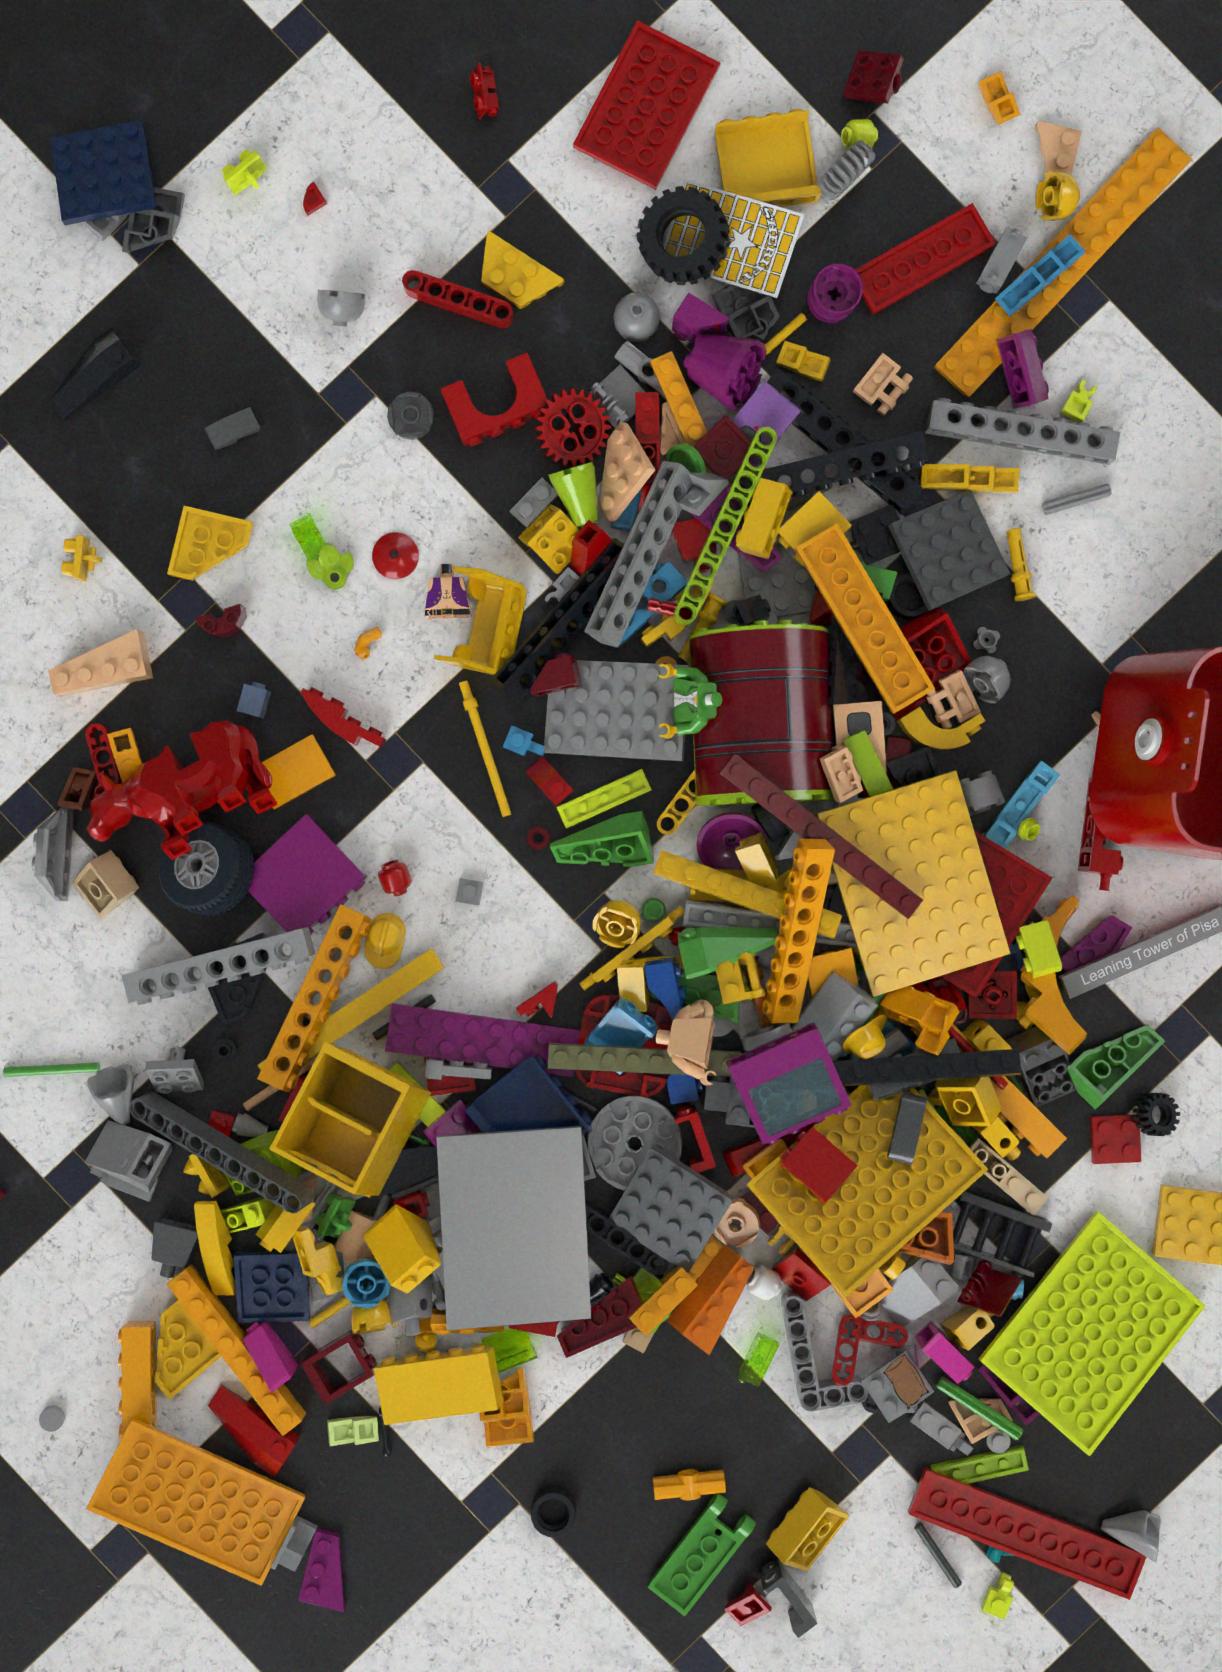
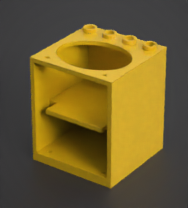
M324 1042L269 1150L354 1195H364L368 1198L379 1196L432 1092L351 1050Z

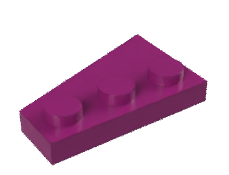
M1109 915L1060 957L1062 969L1069 972L1119 950L1132 927L1113 915Z
M320 1528L316 1529L298 1601L341 1612L345 1611L340 1533Z

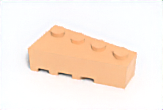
M139 629L124 634L48 671L52 692L61 697L153 678L145 634Z

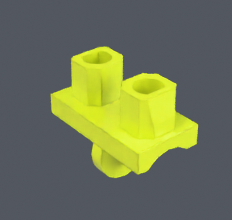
M244 150L239 156L241 162L234 167L232 164H227L222 169L224 175L222 178L235 196L250 185L254 189L259 188L256 180L268 170L256 151Z

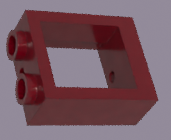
M352 1329L307 1355L301 1362L303 1369L324 1405L375 1375L376 1359L371 1353H367L364 1348L365 1341L361 1334H354ZM348 1343L364 1372L334 1389L318 1360Z

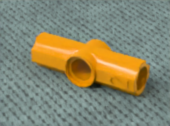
M687 1469L678 1472L677 1475L653 1477L655 1500L678 1497L682 1500H695L700 1498L701 1495L726 1492L723 1470L698 1472V1470Z

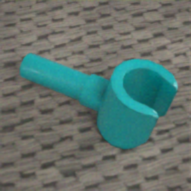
M989 1546L986 1554L991 1561L999 1563L1001 1555L1014 1556Z

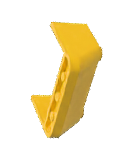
M454 566L453 571L469 577L468 593L472 598L478 600L469 644L457 645L453 650L452 657L434 655V660L464 669L495 675L515 652L527 597L526 589L520 583L481 568Z

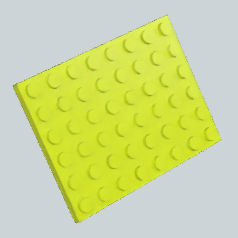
M1095 1211L978 1360L1085 1454L1090 1456L1206 1305L1100 1212Z

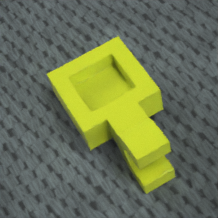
M1001 1572L997 1587L989 1585L981 1605L982 1611L1005 1620L1013 1600V1596L1010 1593L1014 1582L1011 1581V1575Z

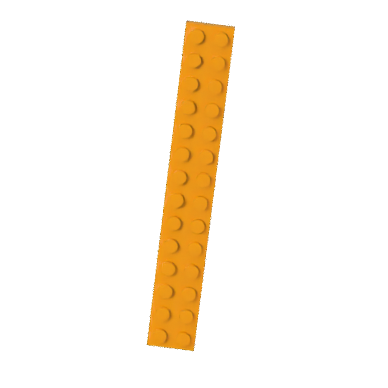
M1158 127L1018 277L1070 234L1086 253L1011 317L995 301L933 368L968 399L1002 363L996 339L1029 329L1033 330L1190 163L1192 158Z

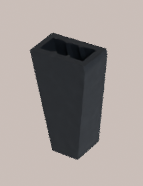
M433 1143L405 1145L380 1195L375 1196V1199L437 1175V1148Z

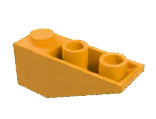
M131 728L107 734L122 782L126 781L134 774L136 768L143 764L135 735Z

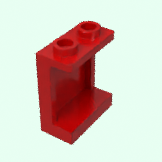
M686 1104L676 1108L677 1112L673 1113L675 1123L678 1124L687 1120L691 1122L701 1154L689 1157L691 1169L700 1173L716 1167L696 1107H690V1104Z
M812 1127L809 1131L804 1129L796 1138V1141L799 1143L793 1150L788 1147L780 1156L783 1160L780 1167L782 1169L785 1168L817 1196V1200L824 1206L852 1174L857 1165Z

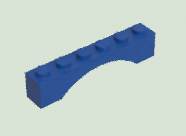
M675 957L647 961L644 969L648 989L659 998L673 1020L678 1011L685 1007L684 1000L687 999L685 987L681 986L679 977H682L681 965L676 963ZM670 1074L667 1079L671 1104L697 1101L700 1099L701 1092H704V1085L700 1082V1079L690 1075Z

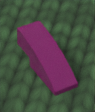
M984 1364L978 1369L1026 1426L1040 1415L1038 1411Z

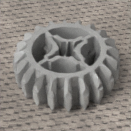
M863 140L851 146L818 181L817 186L821 189V193L830 200L838 198L875 160L876 155L872 151L873 149Z

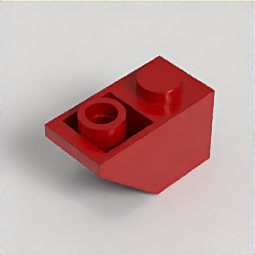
M590 520L573 538L570 569L579 576H582L612 541L604 530Z

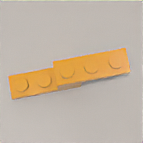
M713 1234L689 1273L680 1266H674L658 1281L661 1286L628 1317L644 1336H647L698 1286L695 1281L704 1273L723 1248V1245Z

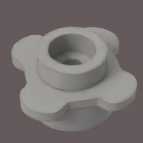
M980 627L977 630V640L973 643L974 648L984 649L988 653L995 652V645L1000 638L999 632Z

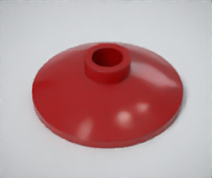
M392 532L382 536L375 543L372 551V561L377 571L384 577L402 579L410 575L417 567L419 551L415 542L409 536L403 533ZM396 550L399 552L397 558L390 557L392 551Z

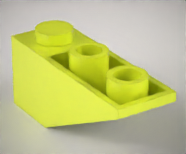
M261 1196L220 1211L229 1233L261 1226L276 1204Z

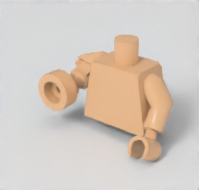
M697 1000L691 1006L688 1004L678 1011L672 1021L671 1031L658 1029L656 1043L668 1045L667 1053L672 1058V1062L684 1073L700 1079L703 1085L708 1086L713 1085V1083L708 1082L707 1075L716 1076L714 1071H704V1069H708L715 1028L713 1021L714 1009L708 1001Z

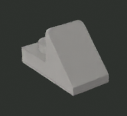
M689 473L694 487L679 502L681 508L700 516L729 484L727 479L713 473Z

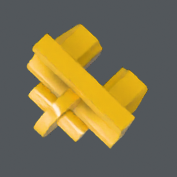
M76 535V538L64 540V552L74 554V562L63 561L61 572L78 581L86 582L87 571L94 572L95 563L101 564L103 558L96 556V548L89 547L90 539L84 538L85 536Z

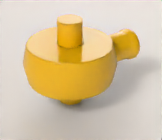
M435 1333L413 1335L416 1337L415 1345L419 1351L427 1353L435 1349L437 1345Z

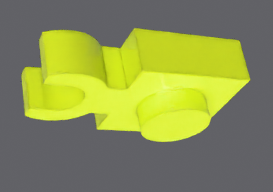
M1082 380L1079 383L1076 392L1073 390L1060 412L1075 422L1084 421L1093 404V401L1089 400V398L1097 390V387L1094 385L1090 391H1086L1084 389L1086 380Z

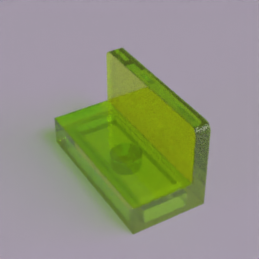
M508 1329L482 1339V1344H485V1347L493 1346L498 1373L538 1358L537 1351L530 1340L529 1332Z
M757 1332L737 1373L739 1382L744 1383L746 1380L758 1387L760 1386L780 1345L778 1341Z

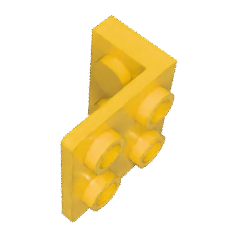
M549 504L518 538L525 545L533 549L554 573L559 574L571 561L573 538L580 530L561 509Z

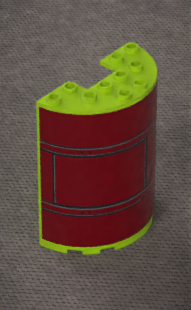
M766 620L754 621V624H749L748 626L730 624L724 625V628L695 629L696 633L689 635L690 668L699 669L707 676L709 682L717 685V692L722 696V703L717 707L716 717L709 719L700 732L693 734L696 806L757 803L718 773L733 753L797 802L835 801L820 762V758L831 753V748L834 747L832 705H827V699L831 697V686H828V676L831 675L829 630L825 626L808 625V623L792 624V620L777 621V624L768 625Z

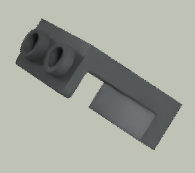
M779 1559L765 1564L760 1572L763 1591L767 1595L775 1588L781 1590L793 1606L788 1610L792 1631L799 1638L817 1625L813 1605Z

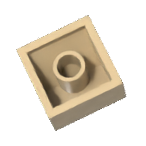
M112 850L90 861L73 881V884L100 920L128 900L139 889L134 877L127 872L121 860L115 856Z

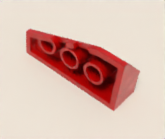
M222 1384L208 1404V1407L253 1464L274 1477L296 1445L300 1435L290 1430L282 1436L265 1412Z

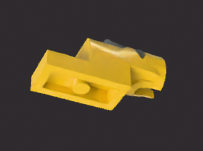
M300 1226L293 1235V1240L303 1274L315 1277L323 1294L330 1295L342 1291L344 1275L342 1253L335 1251L332 1243L323 1241L314 1244L315 1237L309 1228Z

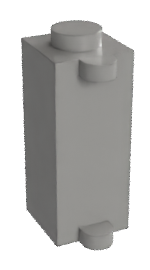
M1006 227L976 282L983 291L997 294L1028 238L1022 235L1021 230Z

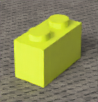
M1048 920L1020 927L1019 936H1016L1019 949H1024L1026 958H1023L1026 972H1031L1032 977L1037 978L1061 971L1062 963Z

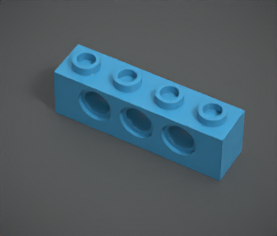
M669 561L665 565L660 563L653 570V576L649 579L641 598H645L648 602L650 598L659 599V602H670L684 589L687 580ZM656 582H662L666 590L662 593H656L652 586ZM636 607L618 648L659 611L655 613L648 611L647 607L645 609Z

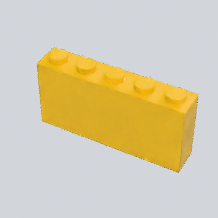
M476 1344L471 1346V1349L462 1350V1347H455L444 1353H440L439 1350H433L423 1356L411 1353L403 1356L401 1359H395L394 1356L381 1359V1362L374 1368L384 1425L498 1410L504 1402L493 1346L485 1347V1344Z

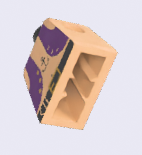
M441 564L440 577L429 579L425 606V617L427 619L471 618L465 580L463 577H454L453 564Z

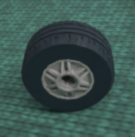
M202 821V826L188 833L189 839L187 842L191 847V851L174 860H171L163 851L159 864V879L168 899L178 907L200 915L215 916L231 910L247 894L254 876V858L248 843L238 833L219 824Z

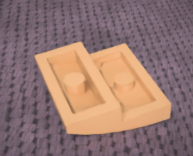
M351 1210L348 1220L351 1221L353 1226L350 1231L342 1230L334 1245L335 1251L341 1252L343 1260L349 1263L364 1257L375 1258L363 1238V1233L376 1220L371 1216Z

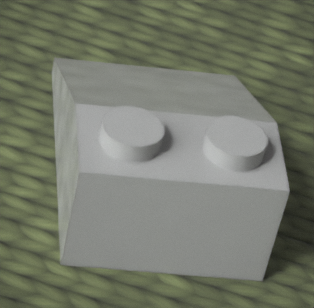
M913 1255L905 1261L906 1265L897 1278L892 1280L888 1276L886 1277V1280L894 1290L879 1302L898 1325L906 1326L942 1304L960 1289L939 1262Z

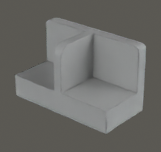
M296 1516L271 1568L275 1570L277 1565L280 1564L295 1572L318 1526Z

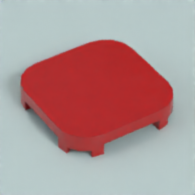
M601 994L594 997L587 1004L583 1014L578 1044L584 1043L586 1036L619 999L618 995ZM650 1002L647 1012L641 1013L650 1016L658 1025V1028L653 1038H649L642 1047L668 1048V1045L656 1043V1035L658 1029L671 1031L673 1020L665 1006ZM575 1070L578 1079L585 1086L592 1089L597 1088L628 1095H640L646 1098L657 1094L665 1087L668 1074L622 1072L619 1075L615 1071Z

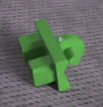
M337 1193L328 1194L325 1202L329 1209L327 1212L318 1214L315 1220L319 1226L317 1234L320 1237L331 1236L338 1238L342 1230L350 1231L353 1226L348 1218L356 1201L351 1197H343Z

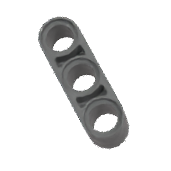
M906 1092L902 1093L887 1159L912 1165L927 1098Z

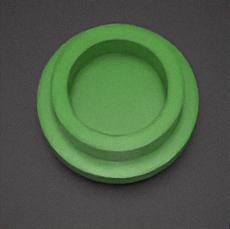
M650 898L644 902L642 914L648 921H659L665 914V905L657 898Z

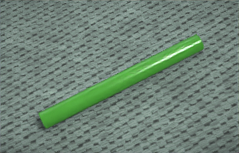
M98 1062L6 1067L3 1069L4 1077L97 1072L100 1070V1064Z

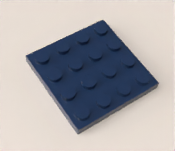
M142 119L50 137L61 220L64 225L157 208L145 126Z

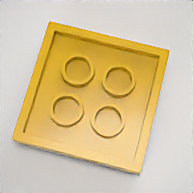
M1161 1184L1152 1255L1155 1257L1222 1265V1192Z

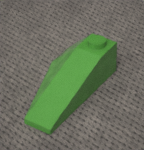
M642 811L615 816L550 843V848L557 863L586 864L588 861L601 862V865L609 866V862L623 863V867L654 863L649 828Z
M691 927L684 929L681 933H678V945L686 978L691 979L718 970V964L727 960L730 963H734L745 952L754 954L774 945L778 936L777 928Z
M1147 1024L1117 1039L1083 1052L1067 1068L1077 1092L1094 1109L1098 1108L1165 1040Z

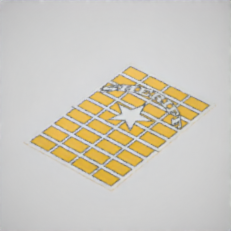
M685 179L683 183L685 190H688L690 186L695 187L698 192L705 191L710 195L711 199L716 200L729 225L730 232L728 236L730 238V246L726 247L728 254L725 260L721 259L719 262L721 267L717 271L713 269L709 273L711 276L709 278L777 298L805 214ZM727 198L732 207H728ZM681 216L674 219L670 224L663 245L664 249L670 255L676 257L692 254L700 247L704 240L705 228L703 223L694 216Z

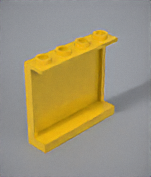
M793 109L789 113L784 114L772 112L764 117L746 116L742 120L733 121L732 119H725L716 123L714 134L723 190L778 207L819 202L821 189L817 186L808 124L809 110ZM727 198L728 207H732L729 202V199Z

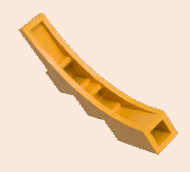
M1074 895L1068 900L1066 898L1062 899L1056 906L1057 911L1052 916L1048 914L1042 919V921L1048 920L1056 947L1066 923L1079 908L1080 901ZM1025 966L1021 968V980L1039 996V998L1034 996L1025 1006L1028 1008L1026 1010V1017L1070 1055L1084 1041L1087 1033L1073 1019L1065 1006L1057 986L1056 974L1052 973L1033 978L1032 973L1026 972Z

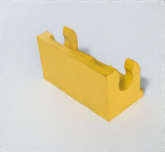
M762 832L740 840L741 846L737 847L735 852L749 882L763 887L777 883L779 868Z
M624 960L622 965L617 967L619 998L622 997L624 1000L631 1001L638 1011L647 1012L650 1004L649 989L644 969L647 960Z

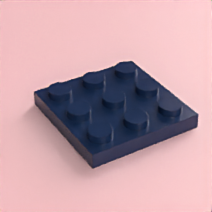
M297 1250L282 1251L281 1253L279 1251L235 1252L234 1267L238 1323L310 1320L308 1276L303 1274Z

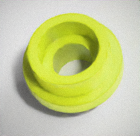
M1034 818L1023 820L1018 827V836L1023 840L1032 841L1040 832V825Z

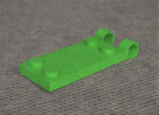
M720 1493L712 1496L705 1510L647 1583V1587L684 1616L690 1611L746 1537L749 1536L756 1524V1521L747 1514H744L739 1519L734 1530L721 1522L717 1516L723 1511L728 1500ZM720 1529L722 1532L716 1534L715 1530Z

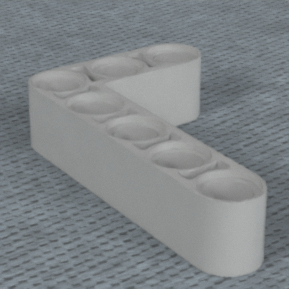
M792 1290L785 1292L781 1297V1307L797 1395L802 1408L813 1412L865 1401L868 1391L861 1382L863 1379L860 1376L854 1375L853 1380L846 1386L836 1385L832 1379L818 1381L804 1303L798 1293ZM791 1299L798 1300V1305L795 1308H788L786 1306L787 1302ZM796 1322L803 1325L802 1329L798 1332L791 1330V1326ZM799 1346L807 1348L803 1355L795 1353ZM810 1370L811 1374L808 1378L799 1377L800 1372ZM849 1376L840 1377V1381H844V1379L846 1377L849 1378ZM854 1385L862 1386L858 1393L850 1392ZM837 1389L839 1392L835 1397H828V1391ZM808 1393L815 1394L814 1400L810 1402L803 1399Z

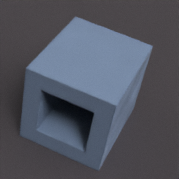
M253 681L251 685L244 684L237 712L264 719L271 695L270 691L265 690L266 685Z

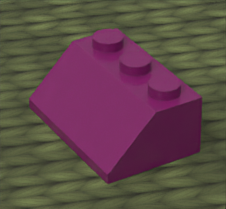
M1032 329L996 339L1013 408L1030 406L1049 399V387L1043 377V363L1041 358L1038 357L1036 349L1037 339L1032 333Z

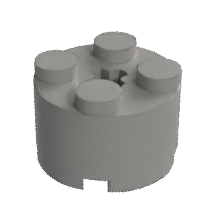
M992 771L979 774L978 778L973 779V781H970L969 778L960 780L970 816L990 810L993 804L999 806L1005 803L997 778L992 774Z

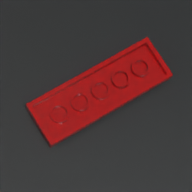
M974 204L966 206L855 269L863 284L862 298L872 315L996 245L994 238Z

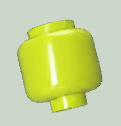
M869 119L851 120L843 127L841 133L842 144L847 149L860 140H863L872 148L878 139V130Z

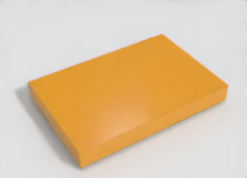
M313 734L262 762L272 775L273 781L269 790L277 802V805L272 807L274 810L336 776Z

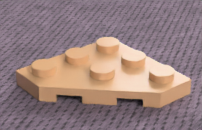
M622 421L607 441L599 505L607 520L612 522L619 518L655 471L629 424Z

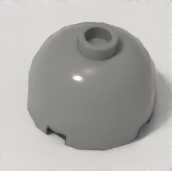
M318 289V308L326 319L333 320V325L347 327V322L356 321L363 313L365 294Z
M639 292L627 294L621 298L615 307L613 316L615 329L627 341L637 343L648 340L659 327L660 313L657 304L647 294Z
M981 656L968 664L963 671L971 691L976 690L981 694L978 698L987 703L998 702L1009 689L1011 681L1006 663L1001 659Z

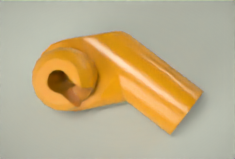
M378 627L359 635L354 652L360 659H367L370 656V650L368 649L370 643L382 637Z

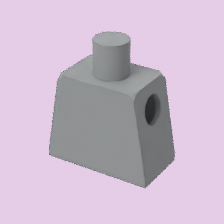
M432 1276L426 1277L408 1294L390 1286L389 1293L385 1299L389 1306L392 1323L405 1324L407 1336L420 1334L419 1320L432 1315Z

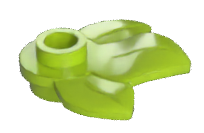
M325 543L320 550L319 559H309L306 561V565L314 579L324 581L325 585L330 589L338 590L346 584L347 574L354 567V558L351 552L340 555L333 545ZM333 573L338 574L340 577L337 582H333L330 579Z

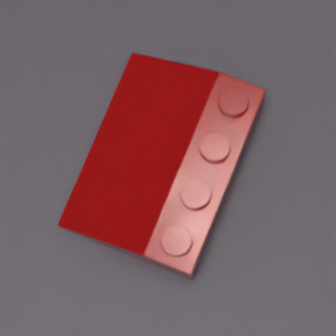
M939 607L930 611L927 610L900 628L936 691L942 689L938 680L957 670H962L963 672L966 666L972 662L948 613ZM862 663V667L866 675L868 676L869 680L871 681V683L881 696L882 700L886 704L885 700L883 699L882 695L880 694L879 690L877 689L872 678L870 677L869 673L867 672L866 668ZM924 695L892 715L896 720L900 719L926 702V696L928 695Z

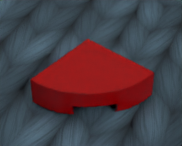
M314 181L307 187L304 195L303 207L307 216L327 205L325 198Z

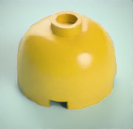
M1046 172L1043 175L1046 176L1044 181H1039L1035 194L1036 210L1041 208L1042 215L1039 216L1046 221L1067 218L1075 211L1081 194L1078 183L1072 175L1066 172Z
M612 900L602 905L593 919L594 932L597 930V933L600 935L599 939L603 943L611 947L624 948L627 944H633L641 930V917L638 910L627 901Z
M385 1298L374 1307L361 1308L355 1306L351 1314L352 1331L354 1334L358 1330L359 1334L385 1330V1325L390 1323L392 1328L399 1325V1323H392L389 1306Z

